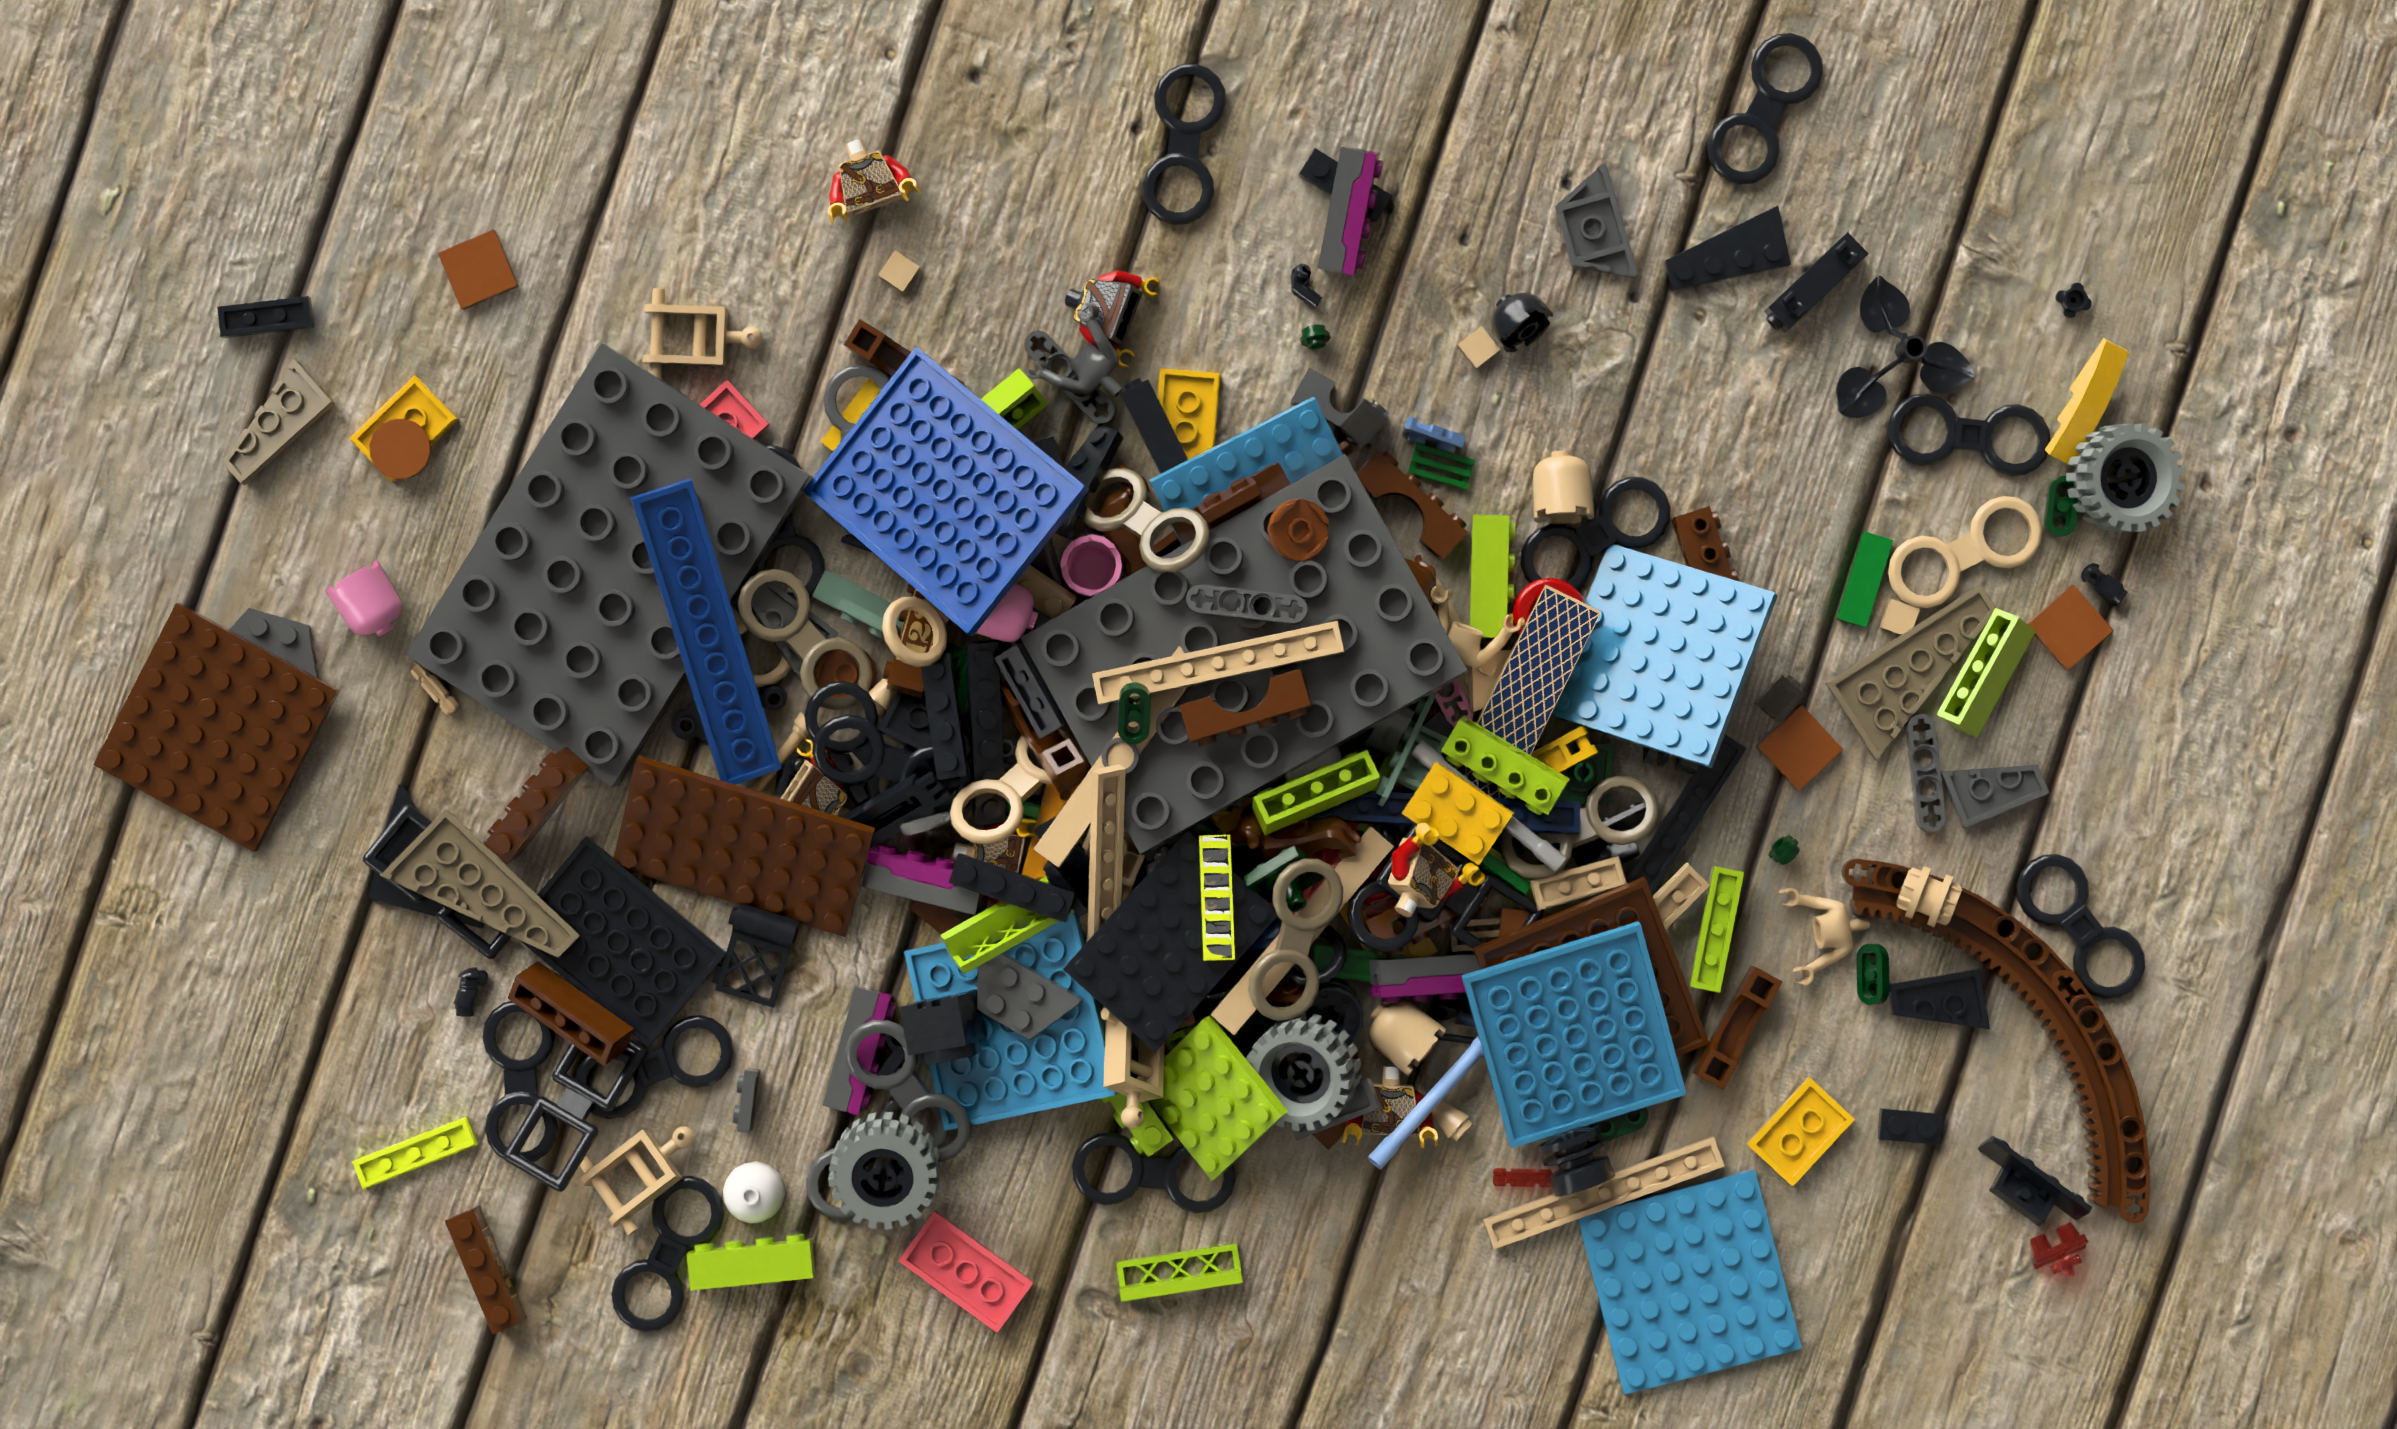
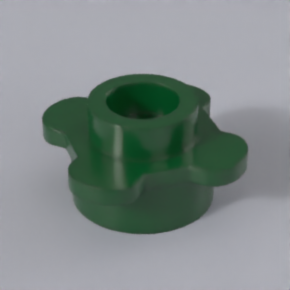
M1791 835L1781 837L1774 842L1768 856L1774 858L1775 862H1779L1781 865L1788 864L1800 851V848L1797 846L1798 841L1796 839L1793 840Z

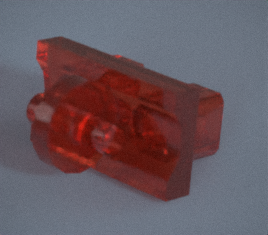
M2071 1222L2056 1229L2061 1244L2051 1247L2045 1234L2030 1239L2029 1243L2033 1254L2031 1262L2035 1270L2059 1260L2058 1263L2050 1266L2053 1274L2064 1271L2068 1278L2075 1275L2073 1266L2082 1263L2081 1258L2078 1254L2070 1258L2068 1256L2086 1249L2088 1240L2085 1234L2079 1235Z

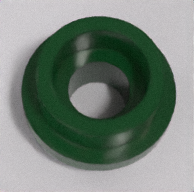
M1311 325L1301 331L1300 343L1310 350H1317L1323 348L1326 342L1330 340V333L1326 331L1324 325Z

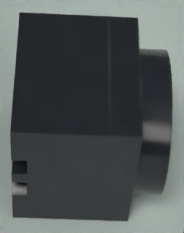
M977 990L939 998L924 999L899 1007L908 1055L918 1054L920 1065L942 1063L981 1053L978 1041L987 1037L982 1012L977 1010Z

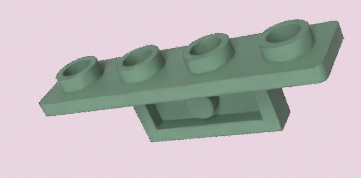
M828 570L824 571L813 593V597L843 612L840 618L856 626L859 621L870 626L868 632L884 640L882 630L883 616L891 602ZM899 616L896 623L897 633H901L904 622L899 621Z
M1435 693L1430 694L1426 700L1421 699L1418 702L1414 715L1418 716L1414 726L1409 724L1401 738L1405 745L1401 752L1395 751L1388 765L1393 771L1389 778L1384 776L1378 786L1376 793L1381 796L1377 804L1382 807L1387 801L1395 782L1417 791L1430 771L1411 755L1412 751L1422 740L1440 755L1443 753L1441 750L1448 738L1422 726L1436 697Z

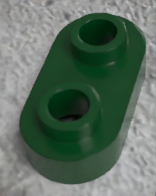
M2060 476L2052 480L2047 489L2044 527L2054 537H2064L2071 534L2077 524L2078 512L2073 505L2079 502L2078 498H2069L2068 491L2064 498L2058 495V488L2060 486L2066 488V490L2074 488L2073 481H2066V476ZM2056 517H2061L2064 521L2061 528L2056 527L2054 524Z
M1138 682L1126 684L1119 693L1118 734L1124 742L1129 744L1141 743L1149 735L1150 691L1145 685ZM1131 694L1140 695L1138 699H1132L1129 696ZM1130 722H1137L1139 725L1130 727L1128 724Z
M1865 944L1857 953V993L1863 1003L1879 1005L1887 1000L1890 992L1889 955L1881 944Z
M1644 1107L1637 1110L1639 1116L1635 1121L1629 1120L1628 1113L1602 1120L1610 1123V1129L1607 1132L1600 1131L1599 1125L1602 1121L1589 1124L1588 1126L1597 1125L1600 1134L1594 1138L1607 1142L1643 1128L1648 1121L1649 1114L1647 1108Z

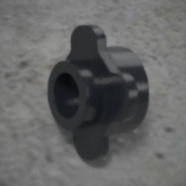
M2073 283L2070 289L2066 291L2060 290L2055 296L2056 301L2061 303L2064 309L2063 314L2066 318H2073L2077 312L2081 310L2087 311L2092 305L2081 283ZM2071 298H2075L2076 303H2072Z

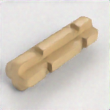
M419 663L415 665L411 670V674L415 679L422 682L420 685L435 703H440L439 707L446 715L454 713L460 707L457 700L453 696H449L450 692L435 674H431L430 670Z

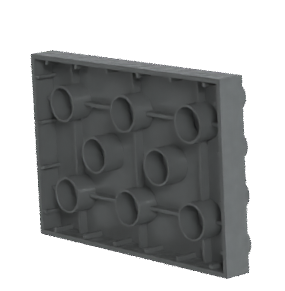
M601 343L405 655L556 752L568 747L590 766L587 772L611 787L618 786L687 678L630 497L689 478L692 480L732 607L741 589L755 571L813 476L616 350Z
M1346 454L1209 530L1210 536L1207 548L1201 557L1188 568L1177 572L1162 573L1151 569L1147 565L1020 637L1090 765L1093 766L1101 755L1104 767L1110 766L1106 757L1108 749L1115 743L1126 742L1120 737L1113 739L1118 732L1119 701L1102 705L1098 704L1092 673L1171 657L1179 646L1185 653L1338 621L1345 653L1191 685L1175 707H1169L1160 713L1156 721L1157 733L1141 755H1139L1135 744L1126 743L1134 752V760L1126 769L1124 826L1141 855L1153 851L1185 833L1187 830L1194 828L1468 674L1467 668ZM1301 498L1315 502L1324 510L1329 519L1327 544L1320 554L1310 560L1294 561L1283 558L1273 549L1269 541L1268 525L1270 517L1275 509L1287 500ZM1195 539L1162 558H1174L1182 555L1191 547ZM1195 585L1296 595L1305 600L1308 606V615L1302 623L1295 625L1195 613L1189 608L1186 603V596L1190 588ZM1199 591V595L1193 596L1192 601L1197 603L1198 608H1202L1205 602L1213 603L1214 607L1212 610H1218L1217 599L1220 592H1214L1215 598H1208L1204 595V591ZM1229 594L1223 600L1224 609L1230 612L1236 611L1241 604L1240 598L1235 594ZM1259 598L1254 604V610L1259 615L1268 614L1272 608V603L1267 598ZM1276 599L1277 611L1274 617L1280 618V611H1286L1290 613V618L1293 619L1296 618L1297 613H1302L1303 611L1302 608L1298 607L1296 601L1292 602L1291 607H1285L1280 605L1283 599ZM1301 669L1313 706L1306 709L1307 715L1295 719H1289L1288 715L1276 718L1277 724L1259 729L1258 724L1246 727L1247 733L1229 738L1228 733L1216 736L1217 742L1199 747L1198 742H1190L1179 705L1210 696L1219 707L1226 711L1245 712L1255 708L1264 699L1271 677ZM1169 713L1170 715L1167 717L1164 723L1161 724L1162 719L1165 717V715Z

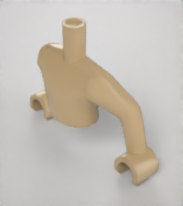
M1440 584L1431 590L1432 600L1438 603L1437 617L1464 665L1474 668L1482 667L1503 648L1513 632L1522 629L1525 625V619L1522 617L1519 619L1517 627L1513 626L1511 623L1513 614L1507 615L1503 620V629L1481 650L1482 631L1463 623L1453 622L1448 633V600L1453 596L1452 589L1446 591L1444 598L1439 595Z
M1783 888L1779 890V893L1787 892L1790 899L1787 903H1782L1781 906L1801 905L1828 911L1826 914L1813 918L1814 939L1819 949H1835L1827 952L1805 967H1795L1793 971H1802L1804 975L1803 980L1795 982V984L1808 985L1812 982L1814 973L1841 960L1853 951L1852 932L1869 929L1870 922L1867 917L1849 920L1847 907L1842 902L1828 898L1801 895L1794 888Z

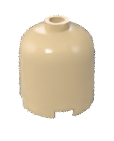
M1564 450L1554 451L1551 453L1552 457L1540 461L1533 473V521L1541 523L1543 522L1542 518H1550L1552 524L1581 523V516L1586 515L1587 519H1593L1594 503L1591 472L1588 464L1578 457L1570 456V452Z
M1400 998V1002L1389 1003L1387 1006L1380 1003L1370 1015L1374 1020L1369 1028L1370 1042L1407 1077L1413 1072L1410 1065L1413 1064L1417 1067L1434 1048L1438 1040L1435 1035L1438 1034L1442 1037L1447 1031L1441 1024L1407 999Z

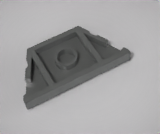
M1603 163L1567 197L1559 202L1554 210L1571 267L1635 278L1638 276V272L1606 163Z
M248 608L229 629L318 678L315 665L317 661L315 651L312 648L313 638L310 625Z
M1004 952L978 966L977 1010L1029 1040L1036 1037L1045 1028L1058 1021L1063 1015L1080 1005L1084 1000L1081 996Z

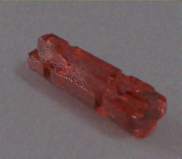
M1495 1168L1492 1175L1493 1185L1506 1186V1183H1509L1510 1187H1535V1184H1539V1187H1551L1548 1176L1552 1174V1170L1539 1169V1172H1535V1169L1510 1168V1171H1506V1168Z

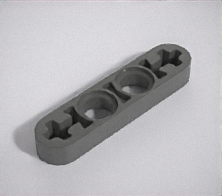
M1037 330L1028 334L1024 343L1025 349L1034 361H1041V359L1045 358V355L1040 350L1035 352L1031 350L1033 347L1032 339L1041 340L1044 338L1046 340L1044 347L1049 353L1053 348L1058 351L1047 359L1048 369L1051 371V363L1055 359H1064L1068 363V370L1061 376L1079 380L1076 372L1069 367L1072 359L1047 333ZM1099 387L1094 391L1100 395L1095 398V401L1101 406L1109 405L1107 409L1109 415L1106 418L1102 415L1098 418L1095 417L1096 409L1091 403H1089L1087 408L1083 405V403L1092 398L1094 392L1084 397H1077L1072 392L1063 390L1094 423L1105 425L1114 418V404Z
M1195 585L1190 588L1186 596V603L1189 608L1195 613L1291 625L1302 623L1308 615V606L1305 600L1296 595ZM1199 591H1204L1206 597L1215 598L1214 592H1220L1217 599L1218 610H1212L1214 604L1207 602L1203 603L1202 608H1198L1197 603L1192 601L1193 596H1198ZM1229 594L1237 595L1241 601L1240 607L1233 612L1227 611L1223 607V600ZM1259 598H1267L1272 603L1271 611L1266 615H1259L1254 610V604ZM1276 599H1283L1280 605L1285 607H1291L1292 602L1296 601L1298 607L1303 609L1302 613H1297L1296 618L1293 619L1290 618V613L1286 611H1280V618L1274 617L1277 611Z
M1917 714L1910 717L1905 728L1915 818L1921 830L1937 832L1943 828L1946 822L1936 726L1930 716ZM1918 719H1921L1922 724L1928 725V730L1923 731V741L1930 739L1931 745L1921 744L1914 747V741H1920L1919 732L1913 731V725L1918 724ZM1922 749L1928 750L1932 755V761L1926 767H1922L1916 762V754ZM1928 779L1935 784V792L1931 797H1924L1919 791V785L1923 780ZM1937 800V806L1931 805V811L1933 815H1938V821L1933 822V827L1930 828V824L1923 821V817L1928 816V806L1921 807V801L1932 802Z

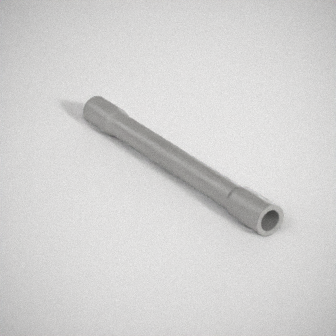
M1422 740L1412 751L1411 755L1429 770L1438 761L1477 787L1445 761L1444 757ZM1514 816L1511 817L1504 829L1530 849L1539 860L1554 872L1566 860L1562 853L1547 841L1538 837Z

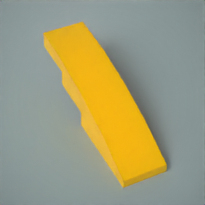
M2103 338L2070 387L2074 395L2057 418L2062 425L2045 448L2049 455L2067 464L2070 457L2080 455L2075 450V447L2080 442H2088L2085 436L2090 432H2094L2104 414L2127 360L2129 352L2126 349Z

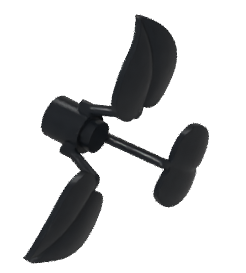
M1882 276L1876 277L1865 289L1860 302V317L1869 331L1878 333L1887 329L1890 335L1900 338L1901 341L1898 342L1895 348L1897 358L1873 377L1867 369L1862 367L1850 368L1839 377L1836 386L1838 411L1841 415L1849 418L1868 416L1876 412L1883 405L1886 398V390L1884 386L1876 381L1902 362L1912 363L1918 360L1922 363L1923 366L1920 369L1921 381L1929 390L1935 393L1953 391L1976 376L1968 360L1952 345L1944 342H1934L1927 346L1922 337L1918 335L1908 337L1907 333H1901L1893 329L1902 326L1906 322L1910 313V306L1905 295Z

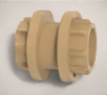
M1926 866L1923 867L1922 871L1915 868L1910 869L1896 903L1897 907L1905 910V917L1913 919L1916 911L1930 916L1927 923L1929 926L1935 927L1936 922L1945 926L1948 925L1962 892L1961 885L1953 883V876L1947 874L1943 882L1930 878L1931 868Z

